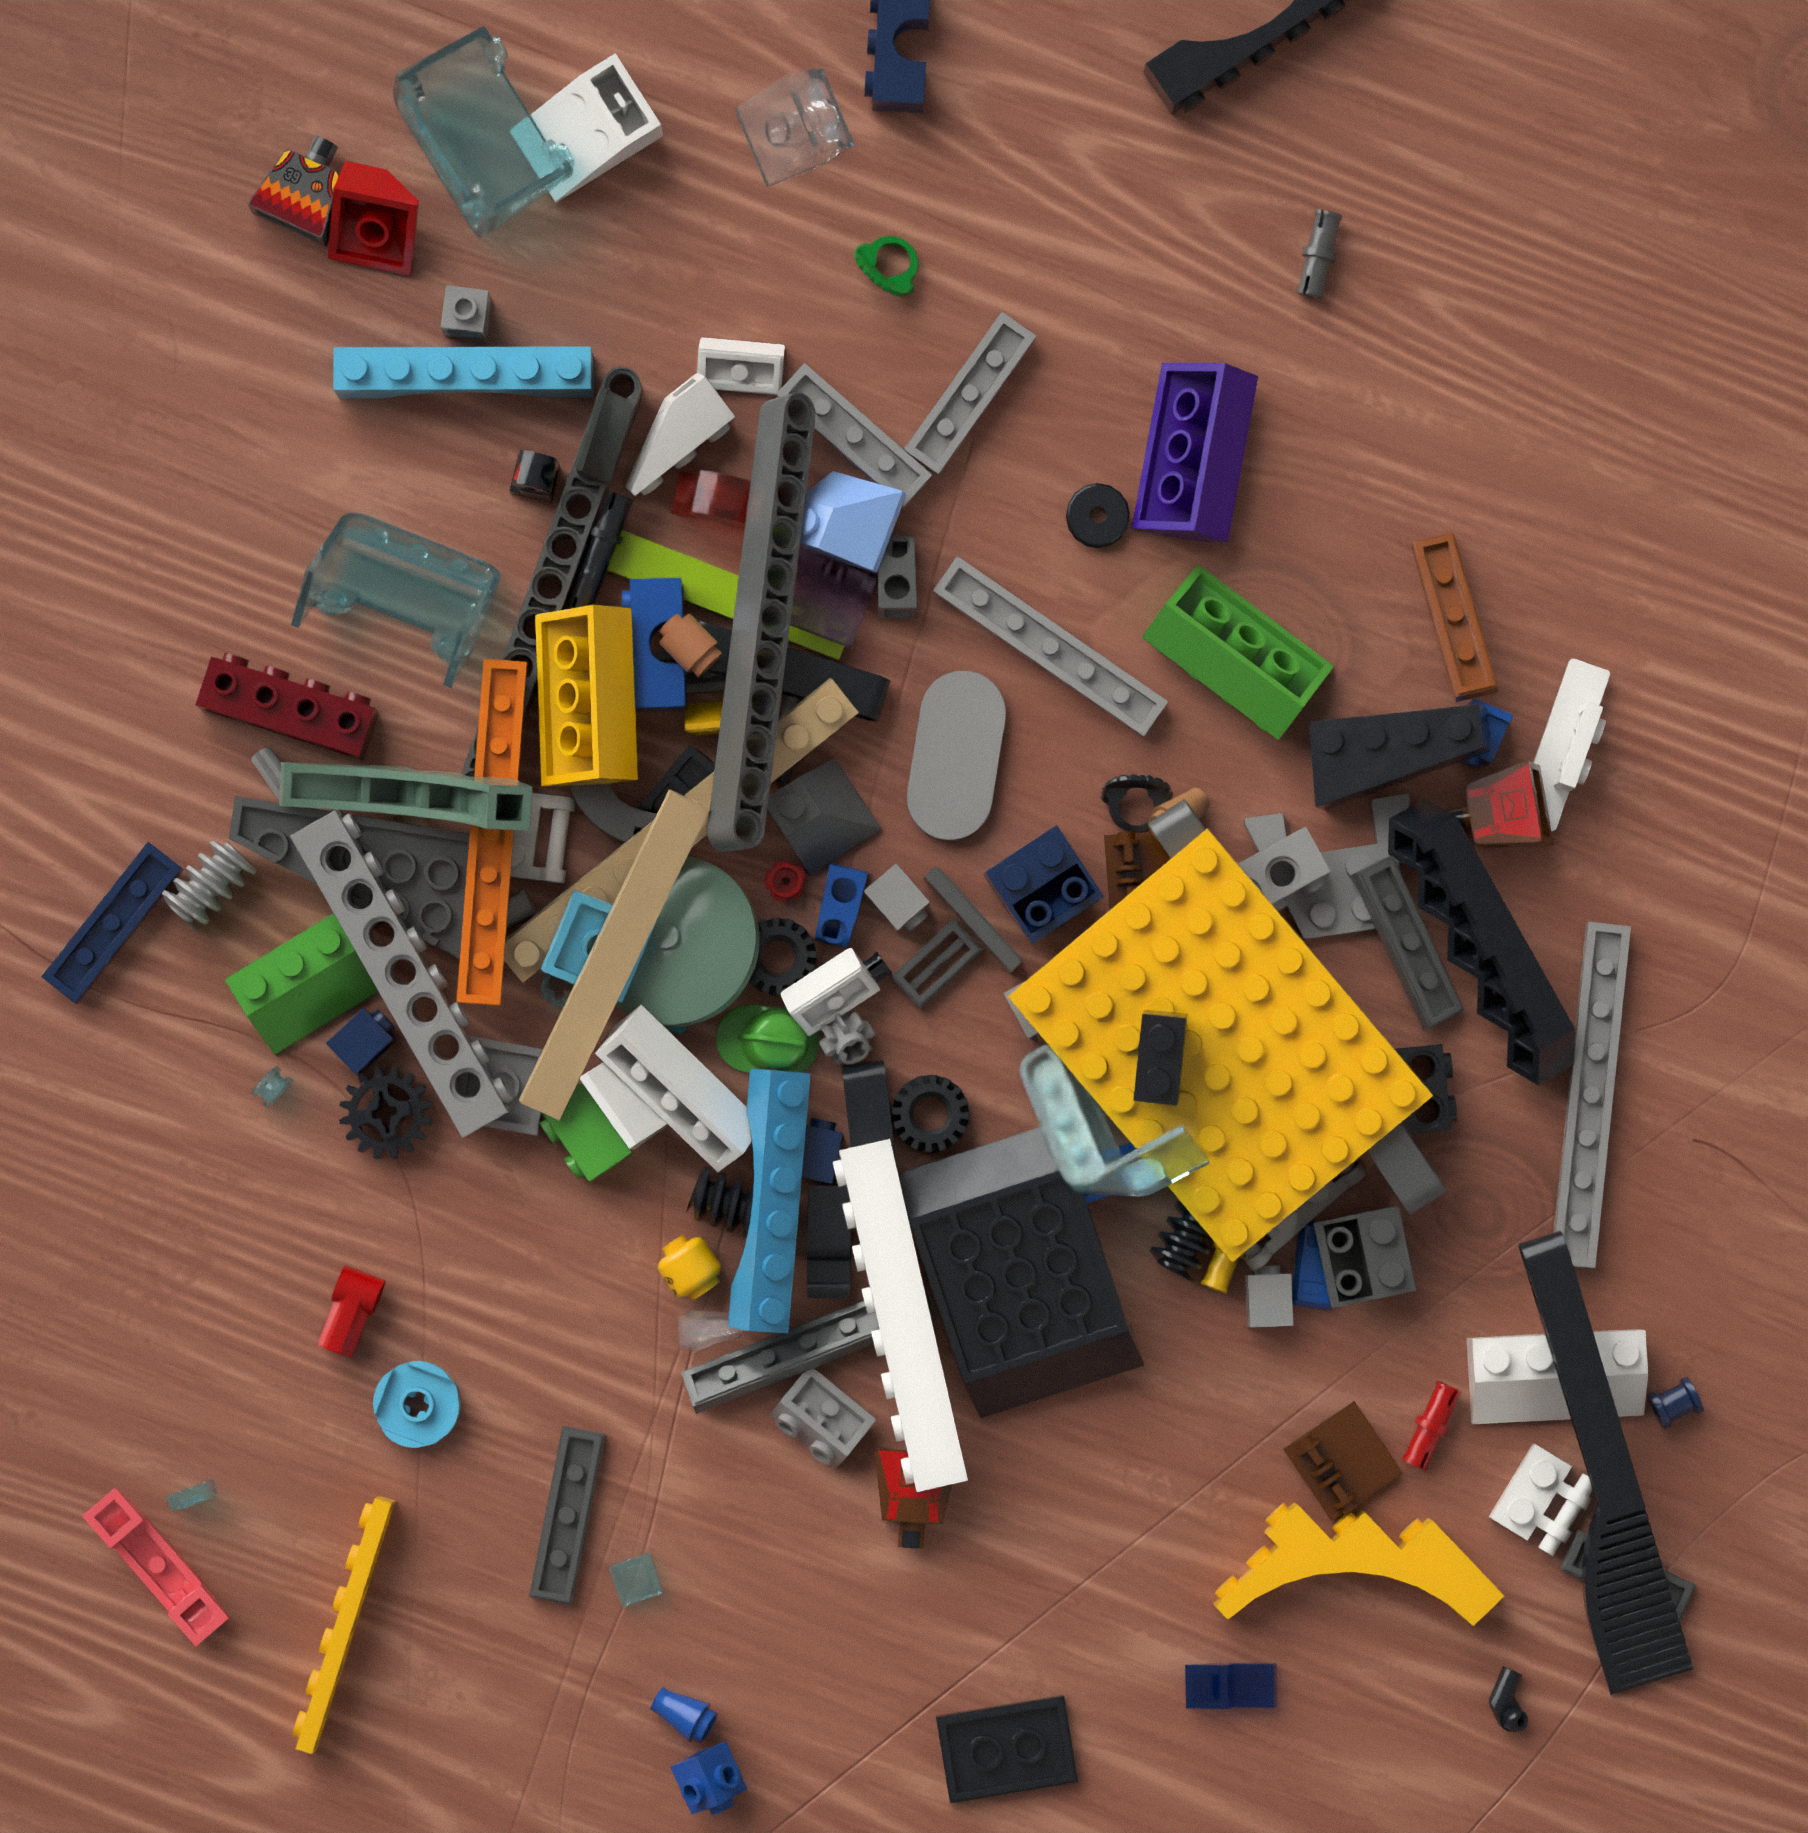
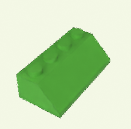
M1199 564L1166 602L1142 636L1159 653L1166 655L1186 670L1192 678L1202 682L1218 694L1227 704L1234 706L1255 722L1260 729L1268 732L1277 740L1281 738L1334 667Z

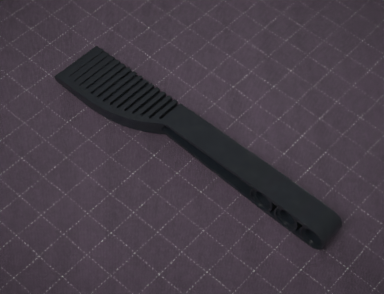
M1557 1231L1519 1243L1518 1245L1597 1503L1585 1541L1582 1563V1589L1589 1628L1609 1693L1613 1695L1693 1670V1666L1570 1253L1562 1232Z

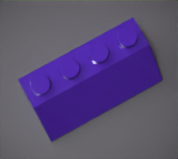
M1162 363L1132 529L1192 541L1228 543L1258 381L1257 375L1226 363Z

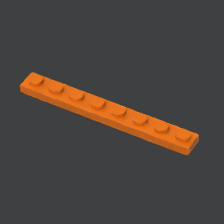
M483 660L474 777L512 778L518 781L527 662ZM470 825L457 1004L501 1007L514 830L485 829L476 825Z

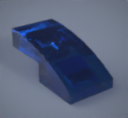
M1204 1663L1185 1665L1186 1709L1277 1707L1276 1663Z

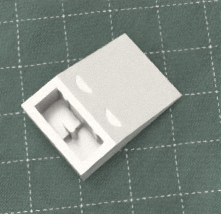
M616 53L578 76L510 131L555 203L663 136L659 120Z

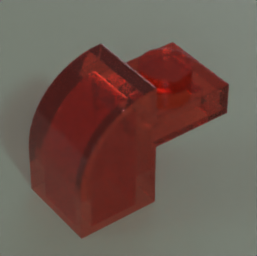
M700 470V474L680 472L671 513L684 518L714 520L735 529H745L751 481L710 471Z

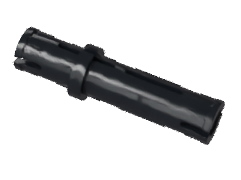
M608 490L597 525H592L589 534L592 535L564 610L595 604L617 544H622L624 537L620 535L631 506L634 503L633 499Z

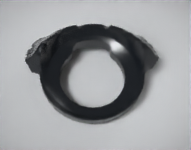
M1136 774L1129 776L1121 775L1119 778L1114 777L1112 780H1108L1105 783V787L1102 788L1103 791L1100 798L1108 805L1113 822L1126 832L1135 831V833L1149 831L1148 821L1141 825H1132L1127 823L1120 815V803L1127 795L1129 789H1146L1154 803V808L1173 799L1171 797L1173 796V791H1170V785L1167 782H1163L1161 778H1153L1151 775L1146 777L1145 775L1138 776Z

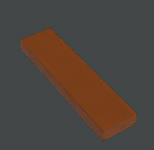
M1454 533L1412 542V551L1455 702L1497 693V682Z

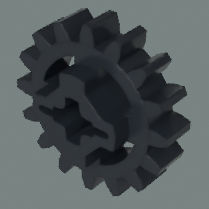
M374 1067V1078L369 1079L364 1073H360L358 1077L362 1085L359 1088L348 1085L346 1090L353 1097L351 1101H340L339 1105L349 1110V1116L339 1120L340 1124L351 1125L352 1130L346 1135V1139L351 1141L359 1138L361 1142L358 1151L361 1153L367 1151L370 1146L373 1147V1154L376 1159H381L384 1150L389 1151L392 1159H398L399 1148L402 1146L409 1153L414 1152V1145L411 1141L414 1138L425 1141L427 1138L424 1132L420 1130L422 1124H433L431 1118L424 1116V1110L433 1107V1102L422 1101L420 1097L426 1092V1086L421 1085L414 1088L412 1083L414 1082L415 1075L412 1073L407 1074L403 1080L399 1079L400 1073L397 1067H392L389 1076H384L381 1067ZM390 1084L404 1089L412 1100L400 1101L394 1097ZM373 1088L374 1098L367 1108L359 1110L362 1098ZM384 1100L387 1101L388 1106L396 1107L397 1114L390 1118L391 1124L389 1126L386 1125L385 1120L376 1117V1111L382 1110V1102ZM414 1116L411 1128L400 1138V1126L406 1117ZM373 1125L379 1129L383 1142L368 1136L361 1126Z

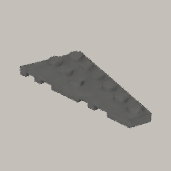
M235 796L229 839L317 884L290 835L332 811L315 808L282 807L277 802ZM352 815L362 833V836L357 839L365 854L370 851L373 852L384 871V874L378 876L386 891L394 889L405 908V912L401 913L400 916L407 928L410 929L415 926L425 942L460 959L470 834ZM337 846L330 853V863L336 870L343 871L351 863V854L345 847ZM357 884L351 892L352 902L363 909L371 904L373 899L371 889L365 884Z

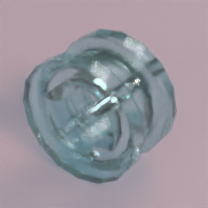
M547 973L541 982L543 997L548 1003L556 1007H564L568 996L563 994L565 999H555V992L549 989V984L552 979L558 982V978ZM567 981L568 985L574 987L575 984Z
M278 1066L269 1071L251 1092L254 1097L261 1096L263 1098V1105L266 1108L273 1105L293 1082L290 1077L284 1078L281 1076L282 1069Z

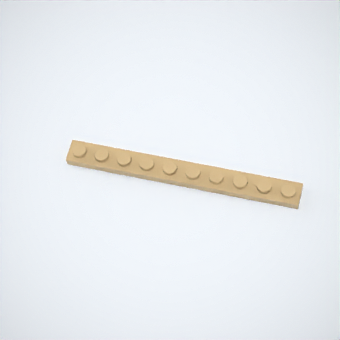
M829 678L778 719L771 783L859 713L833 679ZM714 772L684 796L710 809ZM709 813L693 846L707 835ZM653 821L506 938L504 961L522 983L541 969L574 889L614 904Z

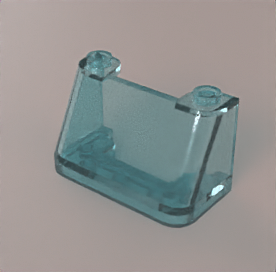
M485 26L396 73L393 89V99L400 115L467 224L479 238L492 232L570 178L573 173L572 166L575 165L574 159L564 143L557 145L552 139L546 141L504 73V59L508 58L505 46L497 35L491 37Z

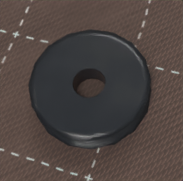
M1100 483L1086 485L1075 492L1068 503L1066 513L1068 530L1073 537L1085 546L1094 548L1111 546L1121 539L1128 527L1130 517L1128 503L1121 492L1110 485ZM1099 508L1105 512L1106 519L1102 523H1095L1091 520L1090 512L1093 509Z

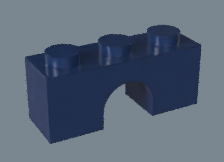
M870 0V13L878 14L877 30H868L867 55H875L874 71H866L864 97H872V110L923 113L926 62L911 61L903 58L896 51L894 43L897 37L907 30H928L930 0Z

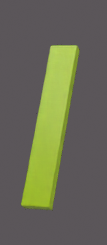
M622 530L620 535L624 537L622 544H617L607 572L628 580L681 578L684 602L733 620L739 575ZM793 597L788 642L839 662L854 625V620Z

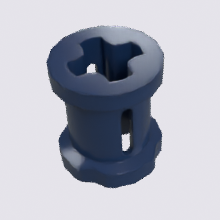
M1688 1377L1680 1379V1385L1657 1395L1655 1392L1647 1395L1651 1408L1664 1430L1671 1427L1672 1421L1691 1412L1696 1414L1704 1412L1700 1397Z

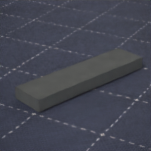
M1393 856L1385 857L1352 874L1423 1030L1430 1029L1464 1011Z
M562 1426L529 1597L569 1605L573 1603L605 1439L604 1433Z

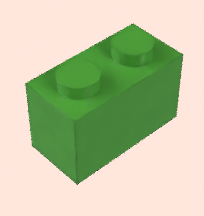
M582 1082L575 1087L560 1120L542 1113L546 1119L540 1123L541 1127L553 1144L560 1140L570 1153L564 1160L578 1180L585 1176L589 1182H593L634 1154Z

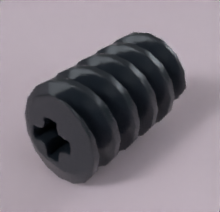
M705 1166L699 1174L686 1212L691 1206H694V1220L701 1221L710 1212L711 1226L717 1227L724 1218H727V1231L733 1233L740 1224H743V1237L747 1238L753 1202V1185L746 1193H743L742 1179L737 1178L730 1187H726V1173L723 1172L712 1182L710 1181V1168Z
M1177 1201L1174 1206L1182 1217L1168 1216L1166 1222L1174 1232L1160 1231L1158 1237L1164 1243L1165 1248L1152 1246L1149 1252L1157 1260L1156 1263L1193 1283L1194 1279L1186 1270L1187 1268L1201 1270L1203 1265L1194 1255L1196 1253L1209 1255L1211 1249L1205 1244L1203 1239L1211 1237L1181 1201Z

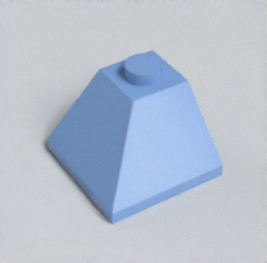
M832 471L806 491L799 548L813 555L877 573L907 493Z

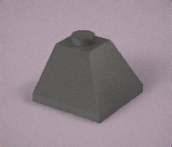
M835 758L796 778L769 796L767 812L810 876L881 830V827Z

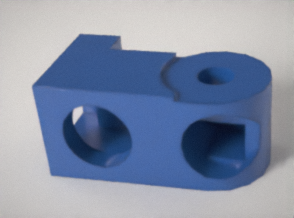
M835 863L830 864L815 941L848 949L866 886L868 871Z

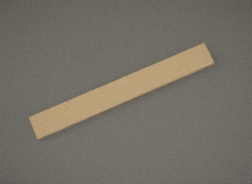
M671 789L668 790L519 1098L521 1104L560 1120L710 811L709 807Z

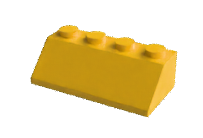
M589 605L535 615L541 786L612 784L638 780L631 608Z

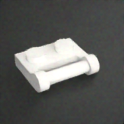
M532 793L530 831L514 830L512 878L565 884L567 871L563 870L570 812H575V798ZM541 809L553 810L546 868L534 866Z

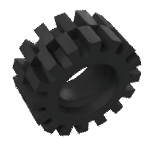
M775 917L758 922L760 934L759 953L755 969L749 980V983L755 989L772 996L781 995L783 990L813 972L817 962L815 944L807 930L793 920ZM775 940L789 943L795 952L793 966L788 971L780 974L768 971L761 961L763 948L769 942Z
M937 1075L916 1077L907 1082L894 1099L892 1120L895 1130L904 1143L918 1151L933 1153L948 1149L959 1141L967 1128L969 1121L967 1099L959 1086L945 1077ZM925 1097L938 1098L947 1108L948 1116L945 1124L934 1131L920 1128L914 1120V1108Z

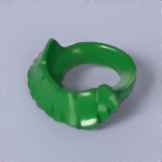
M884 236L874 240L871 244L863 243L856 247L854 259L872 283L898 297L907 296L914 292L913 279L918 272L919 260L916 251L907 241L895 236ZM896 245L904 249L908 254L910 260L909 268L900 275H893L890 278L885 277L875 268L877 252L884 246Z

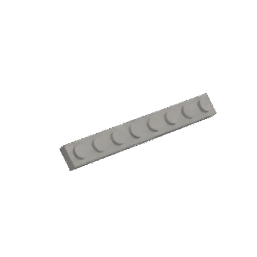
M1586 922L1575 1022L1574 1065L1571 1066L1553 1231V1233L1557 1231L1562 1232L1573 1266L1595 1268L1631 932V926Z

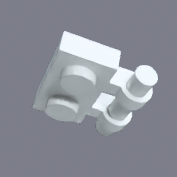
M1533 1443L1489 1517L1527 1541L1536 1526L1547 1533L1539 1548L1553 1556L1561 1542L1566 1544L1572 1534L1569 1529L1580 1510H1586L1592 1500L1589 1497L1592 1492L1589 1477L1582 1473L1574 1488L1563 1482L1572 1466ZM1557 1493L1567 1500L1553 1521L1543 1514Z

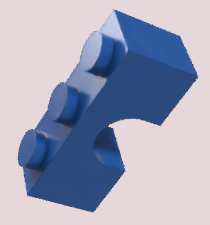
M629 579L630 591H622V607L631 608L635 711L687 710L686 671L678 663L669 664L659 661L651 652L652 639L663 625L677 613L682 618L684 617L682 579Z

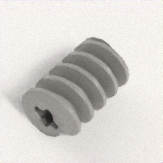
M213 840L209 843L214 856L210 857L203 853L197 856L203 867L201 870L190 865L185 868L191 881L188 883L176 878L173 882L179 892L177 895L166 890L161 893L168 906L195 931L197 929L193 920L204 924L210 921L205 910L206 907L217 912L222 909L217 895L228 899L234 896L229 886L230 882L241 887L246 883L240 872L241 870L251 874H255L258 871L228 841H226L225 845Z

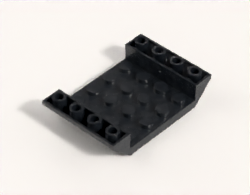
M1062 1119L898 1173L908 1220L963 1383L980 1418L1144 1366L1131 1324L1127 1322L1074 1164L1076 1159Z

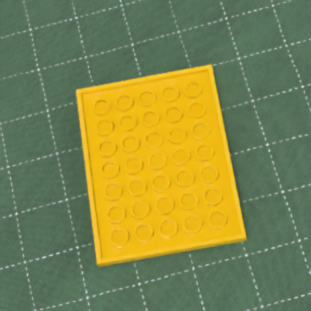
M1208 828L1008 996L1231 1262L1235 1261L1433 1096L1426 1085ZM1144 1009L1188 1014L1180 1096L1177 1106L1133 1101L1141 1021Z

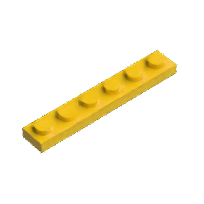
M378 1496L374 1499L373 1505L366 1503L363 1508L358 1528L365 1529L360 1546L353 1544L345 1566L346 1570L352 1571L347 1588L339 1586L332 1606V1611L338 1613L334 1629L326 1628L319 1647V1653L325 1654L320 1671L313 1669L305 1693L312 1696L307 1713L299 1712L292 1736L299 1738L296 1746L297 1750L313 1754L318 1748L396 1502L394 1500Z

